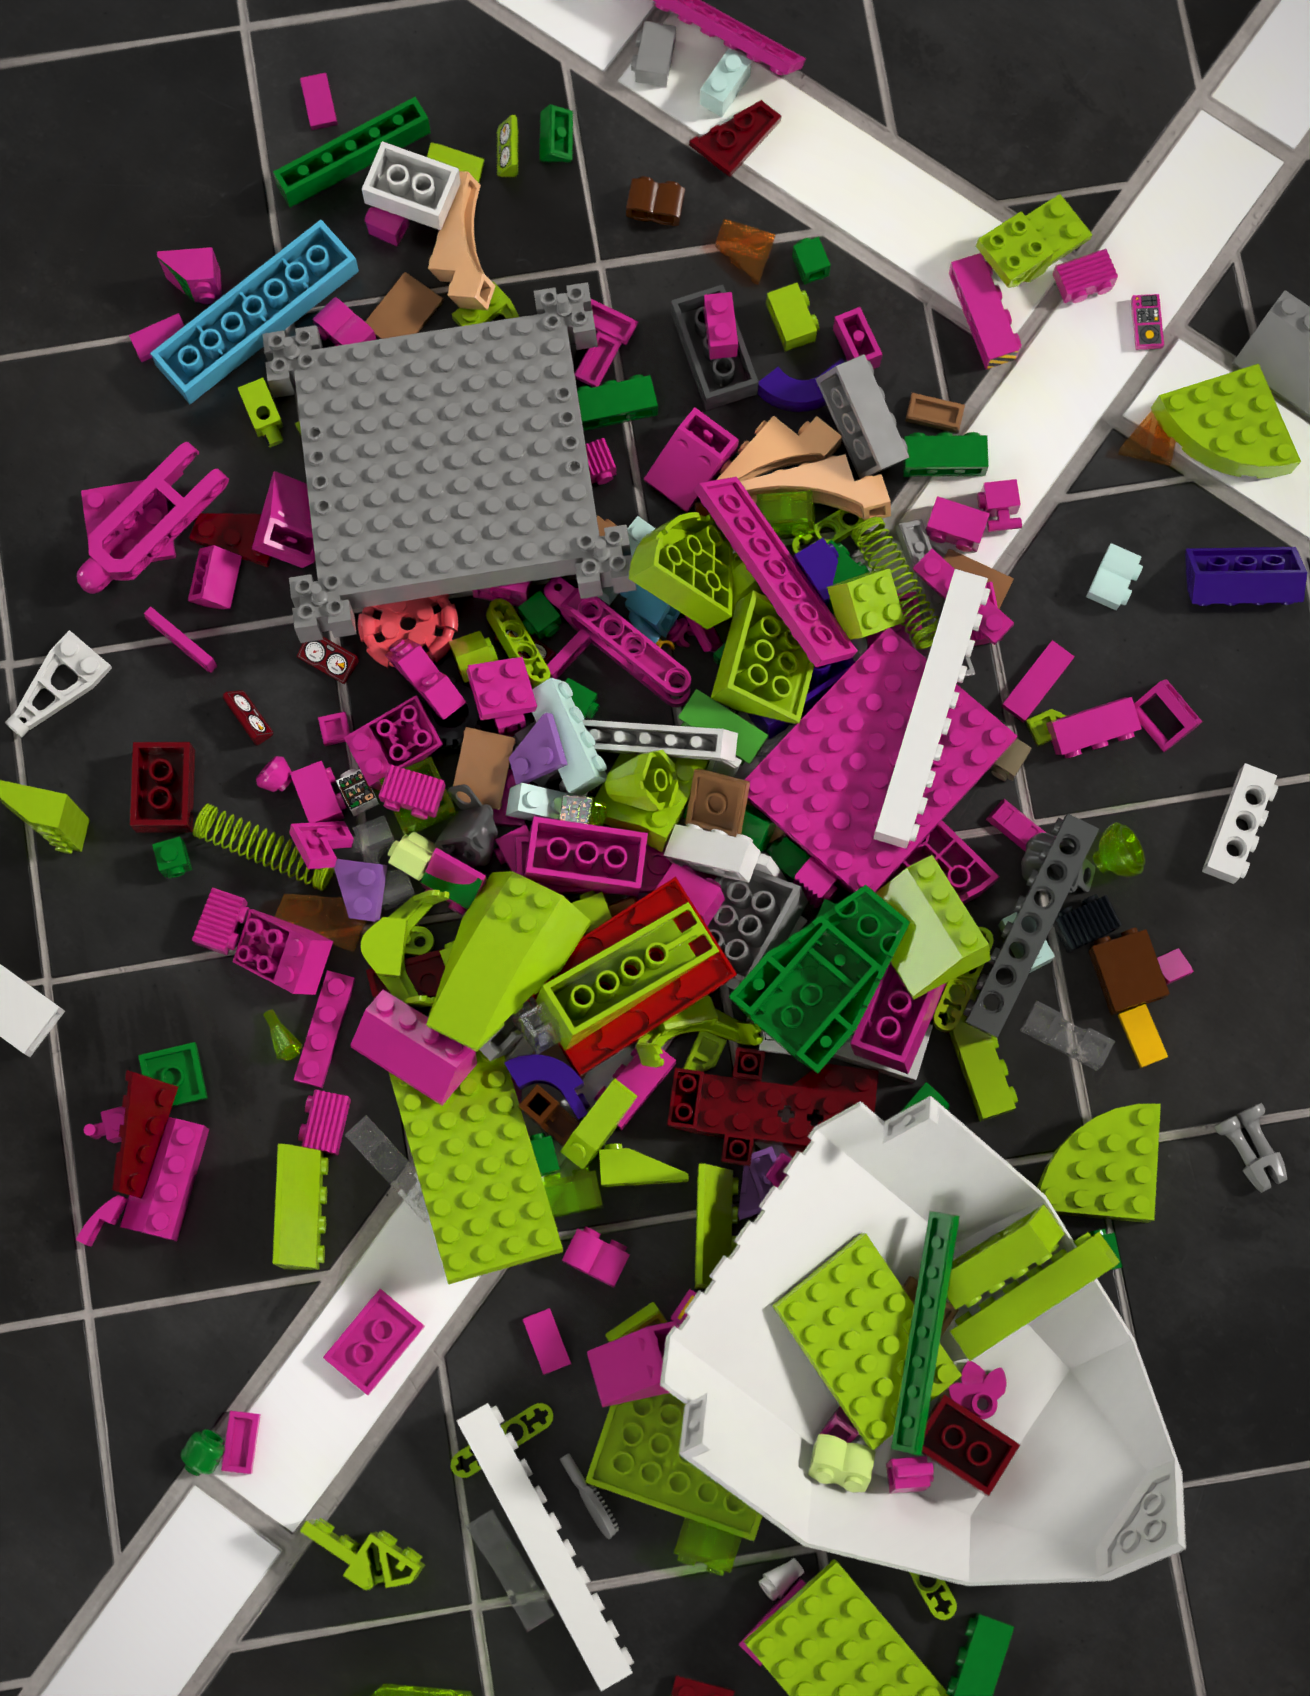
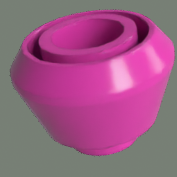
M275 756L267 763L256 777L258 787L271 792L277 790L283 792L292 781V778L289 777L292 771L284 757Z

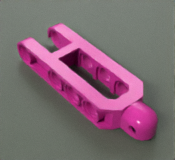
M189 442L182 443L89 534L90 558L77 572V582L81 588L87 593L95 594L102 591L112 580H134L225 489L229 478L218 468L214 469L183 498L171 486L184 474L183 470L194 460L196 454L199 455V451ZM158 495L160 497L164 495L175 505L123 559H114L105 551V548L119 534L122 536L125 533L124 529L138 515L142 516L145 513L144 509Z
M562 577L551 578L544 587V594L549 602L560 610L561 615L576 631L579 632L581 629H584L590 635L592 644L669 706L678 708L688 702L690 699L691 676L685 667L598 597L581 599L579 588H574ZM677 685V686H681V687H680V688H674V687H672V686ZM670 695L677 697L684 695L680 699H673L670 697Z

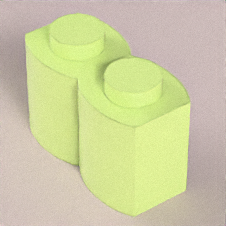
M412 832L409 836L405 834L400 842L396 840L390 847L388 863L416 880H420L424 876L434 850L438 847H435V843L416 832Z
M819 1434L813 1446L808 1475L823 1484L837 1483L850 1492H866L871 1481L876 1451L862 1444L847 1443L832 1435Z

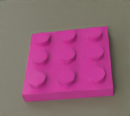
M144 480L81 490L88 545L89 534ZM158 495L144 509L145 513L142 516L138 515L124 529L125 533L122 536L119 534L105 548V551L114 559H123L169 513L168 499L164 495L161 497ZM174 540L152 562L176 558Z

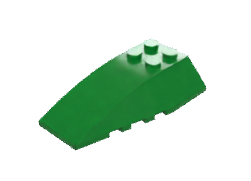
M864 885L824 915L816 918L811 924L790 936L785 942L767 952L729 995V998L753 1023L759 1026L761 1030L790 1055L818 1074L856 1031L910 922L867 885Z

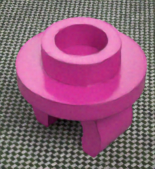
M685 618L675 620L669 630L667 640L672 643L676 642L680 647H689L690 644L684 640L685 632L691 636L695 634L691 626H688V621Z

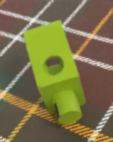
M264 378L238 387L241 399L257 436H264L268 447L282 443L284 440L279 429L283 427V424ZM264 415L269 416V418L266 420L260 419Z

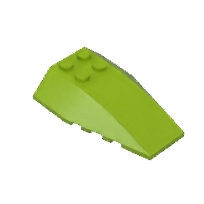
M514 871L492 872L462 918L426 1023L427 1027L477 1052L504 1026V1022L512 1014H516L533 994L536 995L540 991L542 985L549 978L555 977L562 970L590 926L591 920L563 895Z

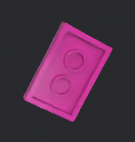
M379 1289L323 1358L369 1396L426 1326L382 1289Z

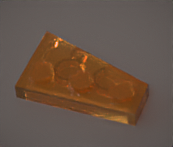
M284 894L275 914L276 918L312 930L332 940V945L352 953L367 920L348 917L343 897L333 898L316 895Z

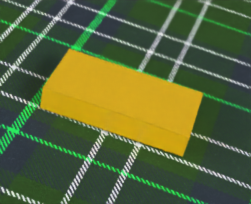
M1146 1004L1118 1015L1140 1068L1168 1057Z

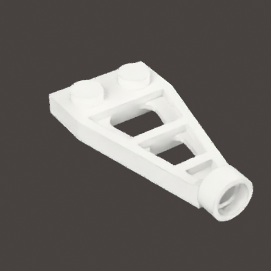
M69 630L49 651L16 711L5 722L6 725L22 738L28 730L36 727L92 690L112 669L111 665ZM59 665H66L78 675L77 682L65 690H57L51 684V677ZM46 688L55 696V700L44 710H37L32 705V701L41 689ZM25 718L27 722L23 723L20 719Z

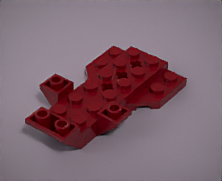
M736 1047L733 1077L704 1074L703 1071L675 1068L667 1126L694 1134L724 1138L721 1163L750 1166L753 1142L780 1145L793 1158L797 1151L803 1153L811 1142L808 1136L815 1126L810 1125L811 1121H807V1117H811L812 1113L819 1114L818 1117H822L824 1122L860 1101L873 1113L875 1112L879 1071L826 1064L818 1074L812 1070L792 1086L762 1082L765 1051ZM784 1108L790 1109V1114H794V1118H789L788 1122L781 1121L782 1117H778V1113H782Z

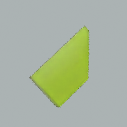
M1050 709L1025 721L1037 747L1052 739L1046 723L1066 715Z
M700 1031L683 1069L705 1072L715 1068L727 1040L709 1032Z

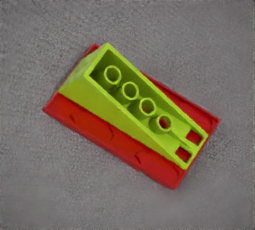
M675 876L583 936L562 970L555 977L549 978L542 985L540 991L536 995L533 994L530 998L573 1069L581 1077L647 1035L650 1031L736 977L737 973Z

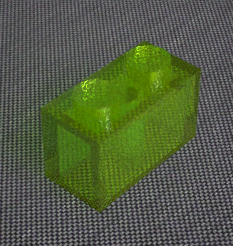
M812 491L757 494V507L778 537L790 534L801 537L806 536L808 533H815V501Z
M585 1167L583 1170L581 1168L572 1170V1176L561 1178V1174L557 1173L543 1177V1184L554 1218L603 1207L596 1171L590 1172L589 1167Z
M684 1518L673 1553L679 1555L677 1560L679 1562L695 1566L697 1561L707 1565L706 1571L723 1576L724 1571L729 1573L732 1571L742 1537Z

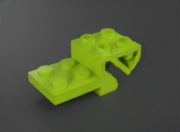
M1059 194L1026 216L1022 211L980 237L975 247L1008 288L1019 286L1022 282H1031L1044 274L1049 266L1088 242L1092 237V233L1062 195Z
M322 1518L307 1520L300 1530L310 1539L348 1563L349 1567L343 1576L364 1590H369L382 1582H385L386 1588L412 1583L425 1566L420 1561L423 1556L410 1547L404 1550L395 1545L397 1539L384 1530L379 1533H370L360 1550L357 1549L359 1543L346 1534L344 1536L341 1535V1537L332 1532L335 1527ZM382 1569L383 1574L381 1576L377 1575L376 1570Z

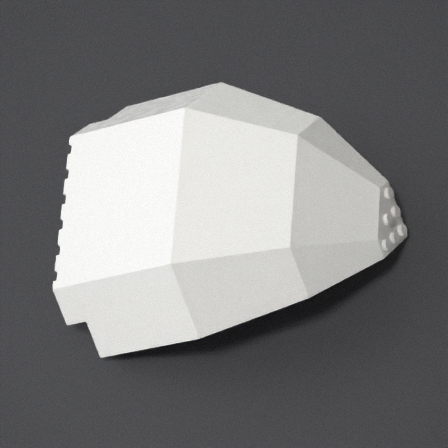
M931 1096L886 1121L879 1118L860 1101L815 1126L808 1136L811 1142L803 1153L797 1151L783 1171L787 1174L778 1188L773 1186L759 1205L762 1209L761 1213L753 1223L748 1220L734 1240L738 1244L729 1258L723 1256L709 1277L713 1279L704 1293L701 1291L697 1292L684 1311L688 1316L679 1328L673 1326L666 1336L660 1385L685 1403L679 1454L803 1546L966 1586L1111 1581L1185 1550L1182 1470L1136 1341L1098 1279L1093 1280L971 1360L979 1365L986 1374L1000 1367L1003 1369L1006 1376V1391L997 1400L998 1406L995 1414L988 1419L982 1420L1020 1444V1447L989 1496L983 1495L929 1458H927L928 1463L932 1462L934 1468V1480L930 1482L931 1486L925 1491L890 1494L886 1463L895 1458L924 1456L923 1454L914 1455L891 1449L893 1435L875 1449L871 1481L866 1492H850L837 1483L823 1484L808 1475L816 1439L840 1405L772 1307L773 1304L861 1233L868 1235L901 1286L904 1285L909 1276L918 1280L929 1211L960 1216L953 1259L1043 1204L1065 1233L1058 1242L1060 1246L1051 1254L1054 1255L1063 1248L1069 1252L1076 1247L1074 1240L1046 1195ZM1048 1259L1046 1262L1041 1264V1266L1045 1268L1046 1266L1051 1264L1052 1261ZM1034 1262L1029 1267H1027L1029 1269L1028 1271L1036 1267L1037 1264ZM1024 1274L1016 1280L1021 1284L1028 1277ZM1012 1276L1004 1281L1005 1285L992 1294L986 1291L982 1294V1299L973 1306L967 1308L966 1305L958 1308L959 1311L942 1335L940 1344L960 1373L969 1359L950 1333L957 1326L954 1320L968 1311L971 1315H974L981 1310L978 1304L993 1295L996 1300L1004 1295L1001 1289L1014 1281ZM961 1377L954 1383H961ZM949 1388L930 1402L928 1415L941 1395L945 1394L951 1398ZM981 1398L977 1401V1407L980 1410L987 1408L988 1404L985 1399ZM860 1434L852 1442L867 1446Z

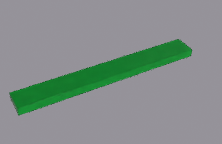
M929 1211L891 1445L893 1450L914 1455H922L960 1216Z

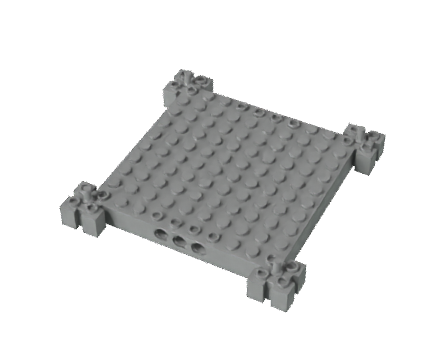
M588 282L567 285V293L556 294V288L534 291L537 314L327 348H323L317 325L296 328V335L286 337L284 330L262 334L264 353L268 361L265 362L267 381L273 397L295 395V387L297 392L318 581H314L311 574L289 578L291 599L295 608H292L294 629L300 643L323 640L322 632L332 631L334 638L356 635L355 617L352 609L576 574L581 599L603 596L602 588L613 586L614 594L637 590L636 583L629 579L632 556L627 525L604 528L605 536H600L570 347L572 343L576 344V350L598 347Z

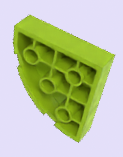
M1259 363L1161 394L1151 406V410L1160 427L1169 438L1172 436L1183 447L1181 450L1208 468L1237 477L1245 475L1257 478H1274L1291 474L1301 463Z
M690 512L679 515L643 537L636 547L629 570V579L705 629H709L732 617L733 548L710 514L702 516L698 512Z
M1134 1104L1115 1108L1101 1114L1074 1131L1055 1150L1041 1175L1037 1188L1046 1195L1057 1215L1144 1223L1154 1221L1161 1104Z

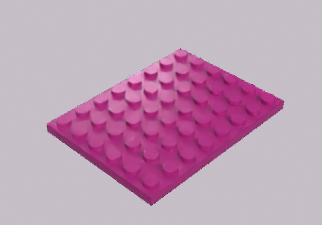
M891 628L886 629L800 720V723L796 724L745 779L750 782L747 800L853 892L864 885H867L876 892L1018 737L956 684L954 691L959 693L955 709L949 708L946 718L952 720L947 736L943 734L940 736L938 744L944 745L939 762L933 760L931 771L936 773L932 787H925L922 796L928 798L923 815L917 813L914 824H918L920 827L915 842L909 840L907 849L873 839L927 659Z

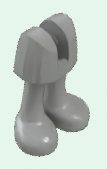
M1259 1103L1238 1113L1237 1116H1232L1218 1123L1214 1128L1219 1135H1225L1233 1142L1246 1165L1242 1170L1243 1173L1262 1193L1271 1188V1183L1264 1171V1167L1267 1168L1276 1184L1286 1181L1287 1174L1280 1152L1275 1153L1261 1130L1259 1120L1265 1113V1107L1262 1103ZM1240 1122L1250 1135L1260 1156L1259 1158L1256 1157L1240 1129Z

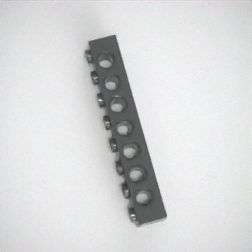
M1067 814L1064 819H1057L1051 831L1055 837L1051 845L1045 844L1038 858L1043 862L1038 871L1032 870L1026 882L1030 889L1026 897L1020 895L1013 911L1017 912L1013 923L1009 921L1006 923L1000 936L1005 938L1001 948L995 947L988 963L992 964L988 975L982 973L975 989L979 990L975 1001L970 999L962 1015L967 1016L964 1023L994 1038H998L1099 828L1070 814ZM1066 839L1073 843L1074 852L1072 854L1066 855L1061 852L1059 848L1061 840ZM1055 865L1060 868L1062 872L1060 880L1054 881L1047 876V868L1049 866ZM1037 891L1047 893L1049 896L1047 906L1041 907L1035 903L1034 895ZM1024 917H1031L1036 921L1037 926L1034 932L1028 933L1023 930L1021 922ZM1012 943L1022 945L1024 954L1020 959H1015L1009 954V946ZM999 969H1007L1011 973L1009 984L1002 985L997 981L996 973ZM991 994L997 997L999 1005L995 1011H989L984 1007L983 1000L986 995Z

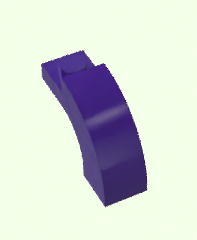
M840 359L838 362H836L834 365L828 368L821 375L831 370L835 366L844 363V360ZM777 367L761 379L758 384V395L767 403L782 410L807 412L827 405L816 378L797 380L789 377Z
M537 1054L518 1056L504 1062L520 1091L534 1084L550 1085L561 1092L579 1122L587 1115V1109L591 1108L583 1093L578 1095L576 1093L577 1090L584 1087V1082L564 1062L550 1056Z

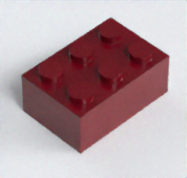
M133 742L130 826L136 833L193 832L195 749L190 742Z
M944 1394L939 1397L927 1417L922 1454L983 1495L989 1496L1020 1447V1444Z

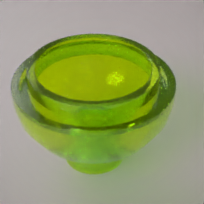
M1118 822L1111 824L1105 829L1100 838L1099 850L1093 853V860L1097 868L1103 873L1110 870L1112 873L1124 877H1133L1141 874L1145 865V855L1134 832L1128 826Z

